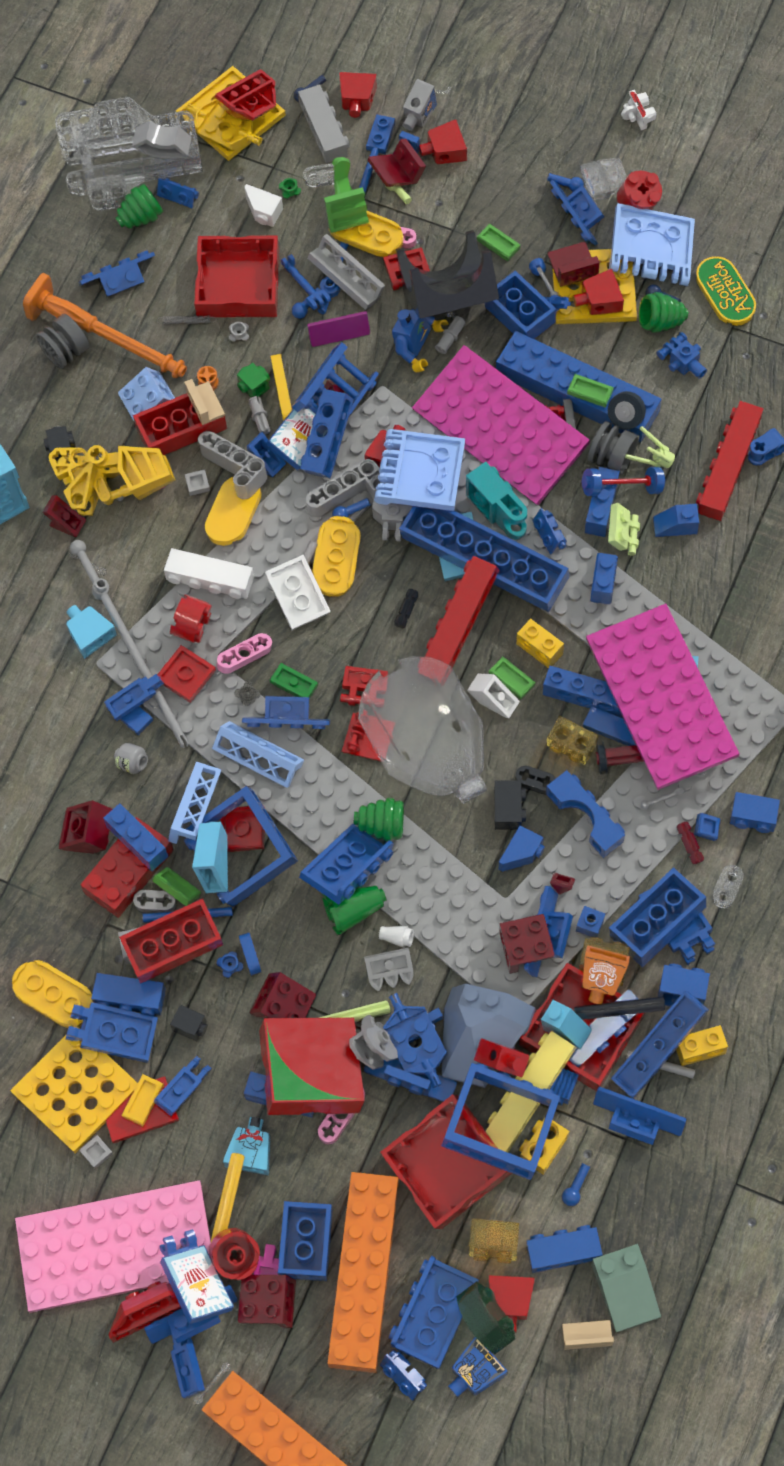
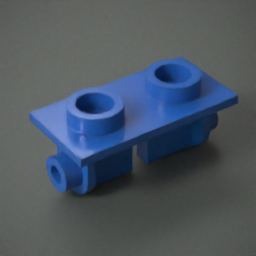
M168 178L158 179L157 196L193 208L194 199H197L199 196L196 188L180 186L179 183L170 181Z
M540 508L532 521L543 540L544 546L551 555L557 547L560 550L564 549L567 546V540L561 530H553L558 528L553 514L548 510L543 511Z
M393 1350L385 1355L380 1366L385 1375L396 1382L400 1391L413 1401L419 1391L422 1392L427 1387L426 1380L415 1368L407 1373L406 1369L411 1364L400 1352Z

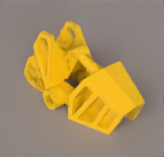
M94 445L90 447L88 452L83 448H55L49 453V461L56 477L59 480L63 479L64 484L68 486L63 492L71 509H76L81 516H93L98 499L106 505H111L116 498L132 494L137 499L142 500L175 481L167 457L162 455L161 450L158 448L118 446V452L108 453L103 447ZM83 453L85 456H79L76 454ZM59 454H61L62 457L57 462L55 460V457H58ZM121 475L126 484L120 486L117 490L111 491L106 482L107 477L115 478ZM89 501L91 503L90 509L85 512L81 511V509H86Z

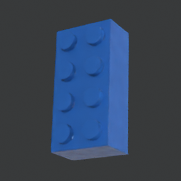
M673 867L609 927L610 938L643 967L706 908V896Z

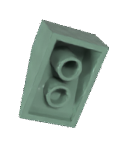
M638 1244L592 1260L591 1265L616 1333L661 1318L649 1274Z

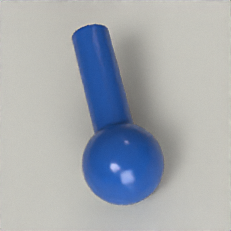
M551 173L547 177V181L554 180L557 184L569 187L572 192L580 186H584L583 180L579 177L568 179Z
M306 299L302 303L298 302L293 305L292 314L295 318L301 319L307 315L309 305Z
M363 499L346 508L338 506L333 510L332 517L344 516L348 518L349 515L371 506L369 499Z
M584 1163L581 1164L571 1187L565 1189L562 1193V1201L567 1206H575L580 1201L579 1190L590 1169V1166Z

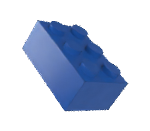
M516 271L497 284L499 299L485 302V307L513 334L515 331H518L535 339L556 322V308Z
M284 1201L278 1275H288L293 1279L327 1281L333 1214L331 1204Z

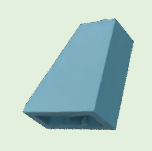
M221 822L199 823L192 868L205 893L227 892L228 889L227 833Z
M555 1000L551 1002L541 1019L545 1032L550 1033L553 1031L578 1049L582 1048L592 1031L571 1008Z

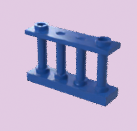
M341 342L330 352L292 405V408L297 412L303 408L310 409L316 414L318 405L313 402L314 399L312 397L315 393L322 395L323 389H326L323 384L326 378L327 380L330 379L354 399L350 410L351 414L367 391H371L376 385L375 379L379 373L375 371L369 377L364 375L345 358L343 353L348 347ZM335 364H340L363 384L358 392L335 373L333 369Z

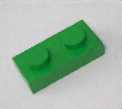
M280 663L270 679L271 684L295 697H309L310 699L318 687L317 681Z

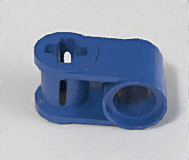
M772 428L764 435L753 440L750 445L751 451L748 454L749 462L753 465H762L783 453V436L775 428Z

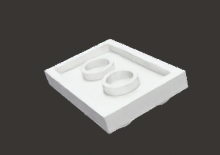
M304 555L265 572L291 630L331 612Z

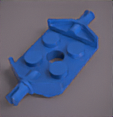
M395 993L393 995L397 1003L392 995L389 997L394 1007V1013L383 1026V1029L389 1034L390 1040L397 1049L398 1059L403 1070L414 1075L428 1076L433 1088H436L437 1085L433 1078H435L438 1086L442 1084L436 1069L444 1060L447 1051L425 1007L404 1006L398 994ZM413 1036H418L422 1039V1044L417 1048L409 1045V1039Z

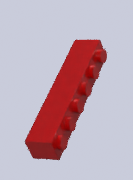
M743 401L739 402L737 408L733 407L730 415L732 422L730 425H726L723 433L725 440L724 442H719L716 453L719 455L717 459L713 458L709 468L712 471L711 475H706L702 486L705 488L704 493H699L696 504L699 505L698 514L722 521L749 452L751 442L761 421L764 408Z
M475 556L472 557L471 561H467L464 567L465 574L462 580L459 579L455 585V595L453 599L448 600L445 607L446 613L443 618L439 619L436 625L437 632L434 638L431 637L427 643L426 649L428 651L425 657H421L418 662L417 672L421 676L442 686L445 685L500 571L496 565Z

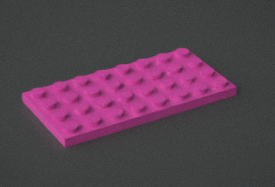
M463 345L412 407L415 412L446 436L464 438V449L481 463L487 462L491 467L494 466L503 480L507 481L536 505L542 502L590 444V440L465 345Z
M667 604L586 636L590 649L657 790L739 757L740 753Z

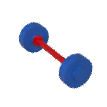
M649 467L645 473V478L602 479L600 471L596 468L586 469L582 476V488L586 496H598L602 485L645 483L649 494H660L665 486V476L661 467Z

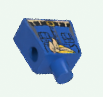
M476 1336L453 1365L452 1371L457 1378L448 1385V1388L456 1397L460 1396L467 1388L476 1396L504 1378L508 1371Z

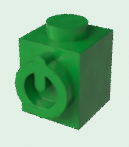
M251 363L237 373L238 388L242 393H247L251 398L255 396L258 398L270 389V376L262 366H256L254 363Z

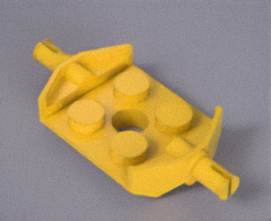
M216 99L201 107L193 106L190 103L185 107V111L195 115V132L230 150H238L249 142L260 146L263 138L252 133L253 121L234 118L218 105ZM223 126L229 127L228 130H220V128Z

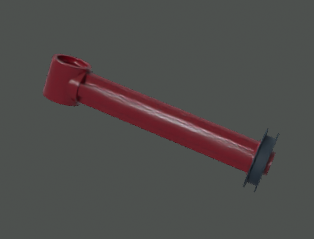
M596 742V763L599 767L600 775L601 771H606L607 774L608 766L644 762L636 745L605 749L604 742H602V745H598Z

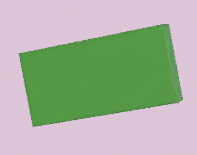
M488 224L477 236L478 242L507 262L520 249L519 243L491 224Z
M575 374L567 394L606 408L614 387Z
M504 657L489 670V674H494L520 700L535 686V682Z
M169 867L156 874L152 880L185 906L197 900L201 895L200 890Z

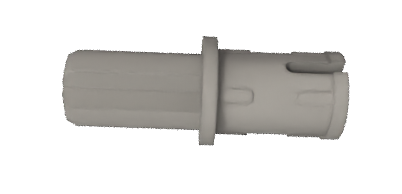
M456 316L448 329L443 331L444 335L435 346V349L441 354H446L452 343L457 341V336L465 325L462 317Z
M257 396L252 397L248 400L252 411V420L256 422L259 432H263L264 435L269 434L268 414L263 408L261 398H257Z

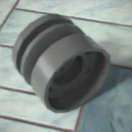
M67 314L60 315L52 322L54 330L46 326L43 331H39L36 334V340L44 354L61 369L67 365V362L71 363L73 361L72 353L80 356L90 347L81 328Z
M605 421L592 440L588 461L591 463L597 461V465L601 467L609 460L607 469L620 471L619 475H622L631 462L625 456L626 454L634 455L639 442V435L625 430L618 437L619 426L615 425L612 428V423Z

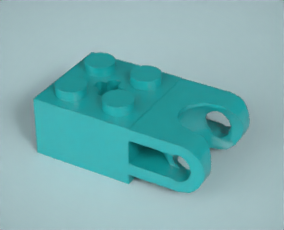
M484 462L466 475V496L491 524L496 522L506 535L513 540L525 536L527 531L525 520L528 510L524 503L515 495L511 485L501 479L497 469ZM511 525H518L521 527V530L517 532L512 531Z

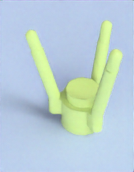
M641 426L640 430L659 447L657 450L647 447V450L653 454L654 461L626 454L625 458L655 467L669 468L674 462L675 455L669 451V447L663 445Z

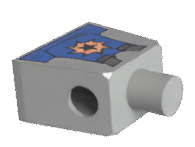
M419 79L415 81L403 107L405 120L402 125L404 128L412 131L415 125L420 127L425 125L438 105L433 85Z

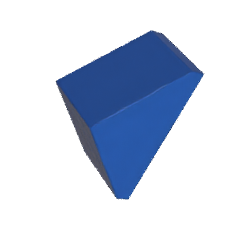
M260 432L247 445V451L261 458L265 463L267 475L273 477L286 462L266 445L268 439L263 432Z

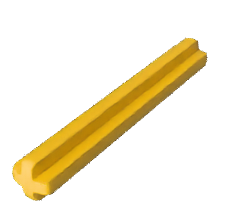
M232 1153L230 1156L211 1241L219 1232L228 1229L245 1158L242 1154Z

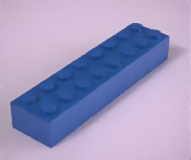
M518 331L514 332L496 361V369L515 384L563 406V400L571 399L574 412L600 424H603L605 421L612 423L607 411L609 402L605 408L568 395L567 390L575 374L614 387L610 400L620 392L629 391L637 394L645 404L646 413L643 421L637 427L628 431L639 435L640 443L646 436L640 430V427L642 426L648 431L660 412L661 398ZM619 429V433L621 434L625 431L623 429Z
M413 506L399 528L403 539L464 569L468 560L471 561L473 556L496 565L500 571L496 576L494 585L547 612H550L570 577L569 568L456 511Z

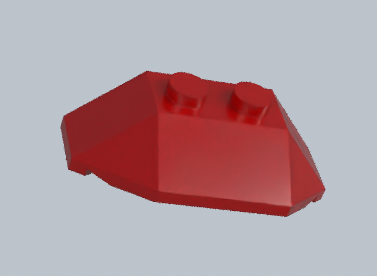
M260 69L216 93L215 99L219 106L234 118L253 121L276 107L275 80Z
M158 1281L147 1287L148 1290L140 1294L137 1291L125 1297L126 1300L121 1302L109 1331L110 1340L114 1343L144 1329L154 1321L182 1309L170 1283Z

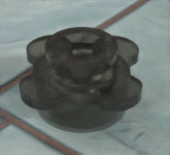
M250 681L245 682L243 687L236 689L234 692L235 696L240 698V701L245 706H249L255 702L256 698L260 697V691L256 690Z

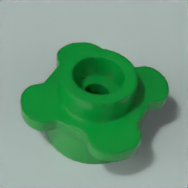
M286 178L279 184V189L283 192V198L288 199L290 196L301 193L296 179Z

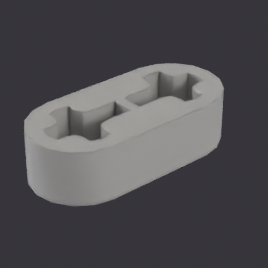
M140 890L133 898L136 909L145 913L172 912L177 905L176 899L166 891ZM143 897H147L148 901L153 902H146L145 905L142 906L139 901H141ZM165 898H169V901L172 902L168 903L167 907H164L163 903H161L165 901Z

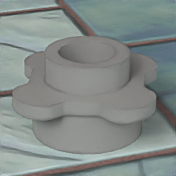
M243 322L231 324L229 326L231 331L229 335L230 341H247L249 339L247 334L249 325Z

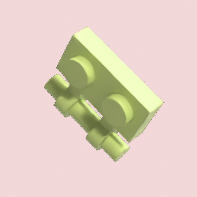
M619 503L611 505L608 543L620 551L628 548L627 554L634 556L636 555V549L639 547V540L637 539V532L640 530L639 516L635 514L630 516V511Z

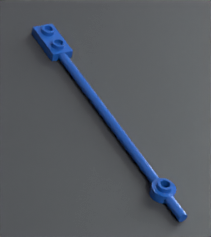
M376 114L366 144V150L371 151L370 156L386 153L395 126V118ZM367 162L359 188L363 187L365 193L373 172L369 162ZM341 242L340 246L347 250L348 244ZM329 277L321 280L320 290L324 289L330 298L339 294L340 287ZM324 301V305L319 306L318 312L325 314L329 303Z

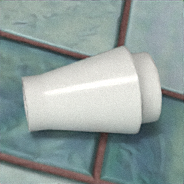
M382 926L380 928V940H385L402 948L412 945L414 930L408 926Z

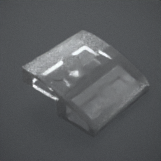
M620 158L601 159L580 166L581 174L592 199H609L611 194H617L620 186L627 178Z

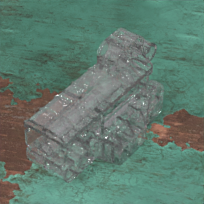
M125 97L98 102L94 108L61 113L55 119L58 141L64 161L69 165L82 164L83 166L82 170L72 171L67 174L66 183L69 193L71 195L72 193L78 194V196L88 194L92 208L97 211L121 207V203L125 201V196L130 194L131 189L138 187L141 182L203 172L194 118L188 111L152 116L133 99ZM82 116L90 118L86 124L80 123L79 119ZM67 119L70 121V124L67 127H61L59 125L60 121ZM148 121L163 127L179 125L192 137L188 156L182 158L162 159L147 156L93 166L95 158H106L107 156L123 155L124 153L136 151L140 152L132 145L121 146V144L133 143L136 127ZM107 131H110V132H111V133L108 134V135H105V134H104V133L107 132ZM68 133L70 141H66L65 134ZM118 145L116 148L105 149V147ZM69 151H73V158H70ZM116 193H121V194H122L121 196H118V197H115V196H114ZM98 196L102 197L100 200H95Z

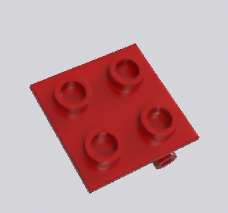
M365 710L353 713L342 752L384 762L395 722L367 716V711Z

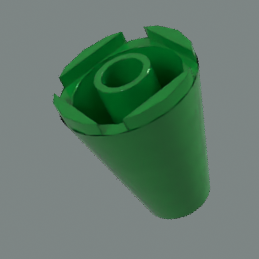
M377 886L356 888L351 898L343 900L340 904L322 894L328 919L335 923V926L332 928L337 936L383 908L384 902L387 901L383 889H378Z

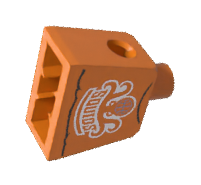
M587 945L584 961L583 988L591 990L589 1001L602 1004L605 994L615 995L628 967L630 956Z

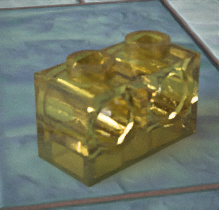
M559 716L547 736V746L553 752H561L575 763L581 762L586 764L596 747V742L598 743L597 734ZM565 735L567 738L560 740L556 736ZM579 744H583L586 746V748L580 750L576 748V746Z

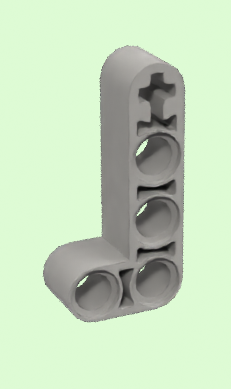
M206 431L199 435L198 443L202 456L235 474L233 483L236 495L239 498L248 499L252 497L266 482L267 472L265 463L261 458L213 432Z
M363 460L309 492L306 496L308 514L312 517H320L365 489L374 499L375 492L377 491L376 486L378 483H381L378 479L380 468L373 460ZM370 471V472H372V473H370V474H365L364 472ZM336 492L337 494L330 495L329 493Z

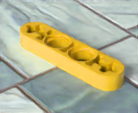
M281 354L270 357L282 419L284 421L292 411Z

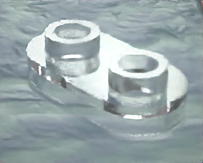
M332 163L306 168L303 172L304 183L309 187L333 185L334 176L332 175H334Z
M728 865L723 868L712 894V900L716 906L728 908L733 904L744 878L740 867ZM728 876H734L736 880L730 881ZM725 895L727 900H721L719 896Z

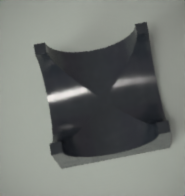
M473 230L465 232V246L457 261L439 271L419 269L409 261L403 247L395 249L404 296L420 319L499 299L491 251H482L481 258Z

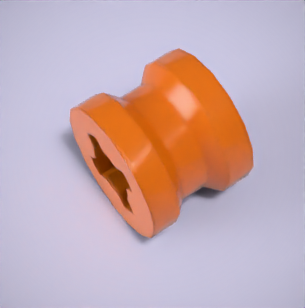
M211 366L200 368L197 372L198 384L201 385L209 381L214 391L219 384L217 371Z

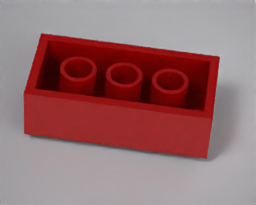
M187 393L133 415L135 427L145 448H158L161 450L162 455L197 442L199 435L203 432L210 431L216 434L227 429L225 416L202 425Z
M135 817L166 848L169 857L174 851L172 843L159 832ZM117 839L80 886L85 895L119 918L133 901L134 895L144 888L165 860L151 871Z
M203 898L119 937L140 984L223 945L220 934Z

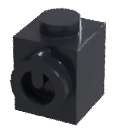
M56 426L45 430L47 438L43 440L46 451L50 450L51 453L55 448H76L72 431L67 432L66 426ZM59 454L58 457H55V460H59L62 455Z

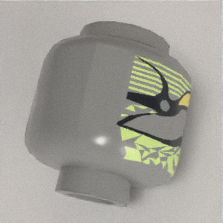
M124 743L114 754L117 768L131 774H137L144 770L148 762L145 749L131 743Z

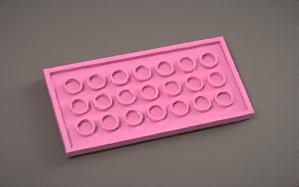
M200 1180L15 1218L29 1313L148 1289L149 1285L158 1281L169 1283L160 1264L164 1255L161 1253L159 1246L164 1244V1237L172 1235L176 1243V1250L183 1247L180 1240L185 1238L184 1232L193 1229L197 1237L198 1247L205 1245L209 1254V1245L211 1244Z

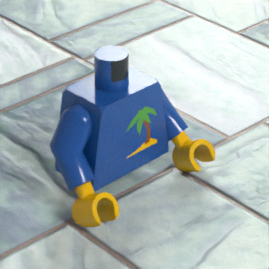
M414 309L401 310L398 312V320L392 330L395 350L408 363H412L414 372L425 371L422 367L428 366L427 360H417L416 358L431 330V325H433L435 332H443L444 330L441 328V325H448L447 320H435L434 316L420 319Z

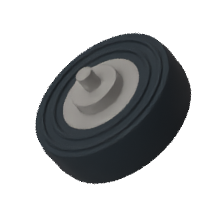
M625 391L618 393L610 400L607 411L613 425H617L623 430H629L637 427L643 421L646 408L640 396L633 392Z

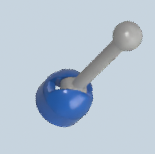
M536 258L532 260L529 264L530 271L535 276L542 277L550 291V297L558 295L544 275L546 264L543 259Z

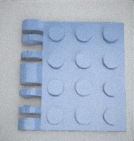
M617 203L609 269H612L613 272H618L621 259L620 273L625 274L628 269V261L634 262L632 273L634 276H637L641 263L643 264L641 277L656 280L658 267H661L659 281H665L667 269L673 270L671 282L676 284L679 277V285L688 286L691 273L695 219L649 209H638L633 206Z
M394 429L387 430L386 441L384 442L386 450L382 453L380 475H378L381 483H378L376 486L377 491L375 492L374 501L384 505L395 503L454 511L465 439Z

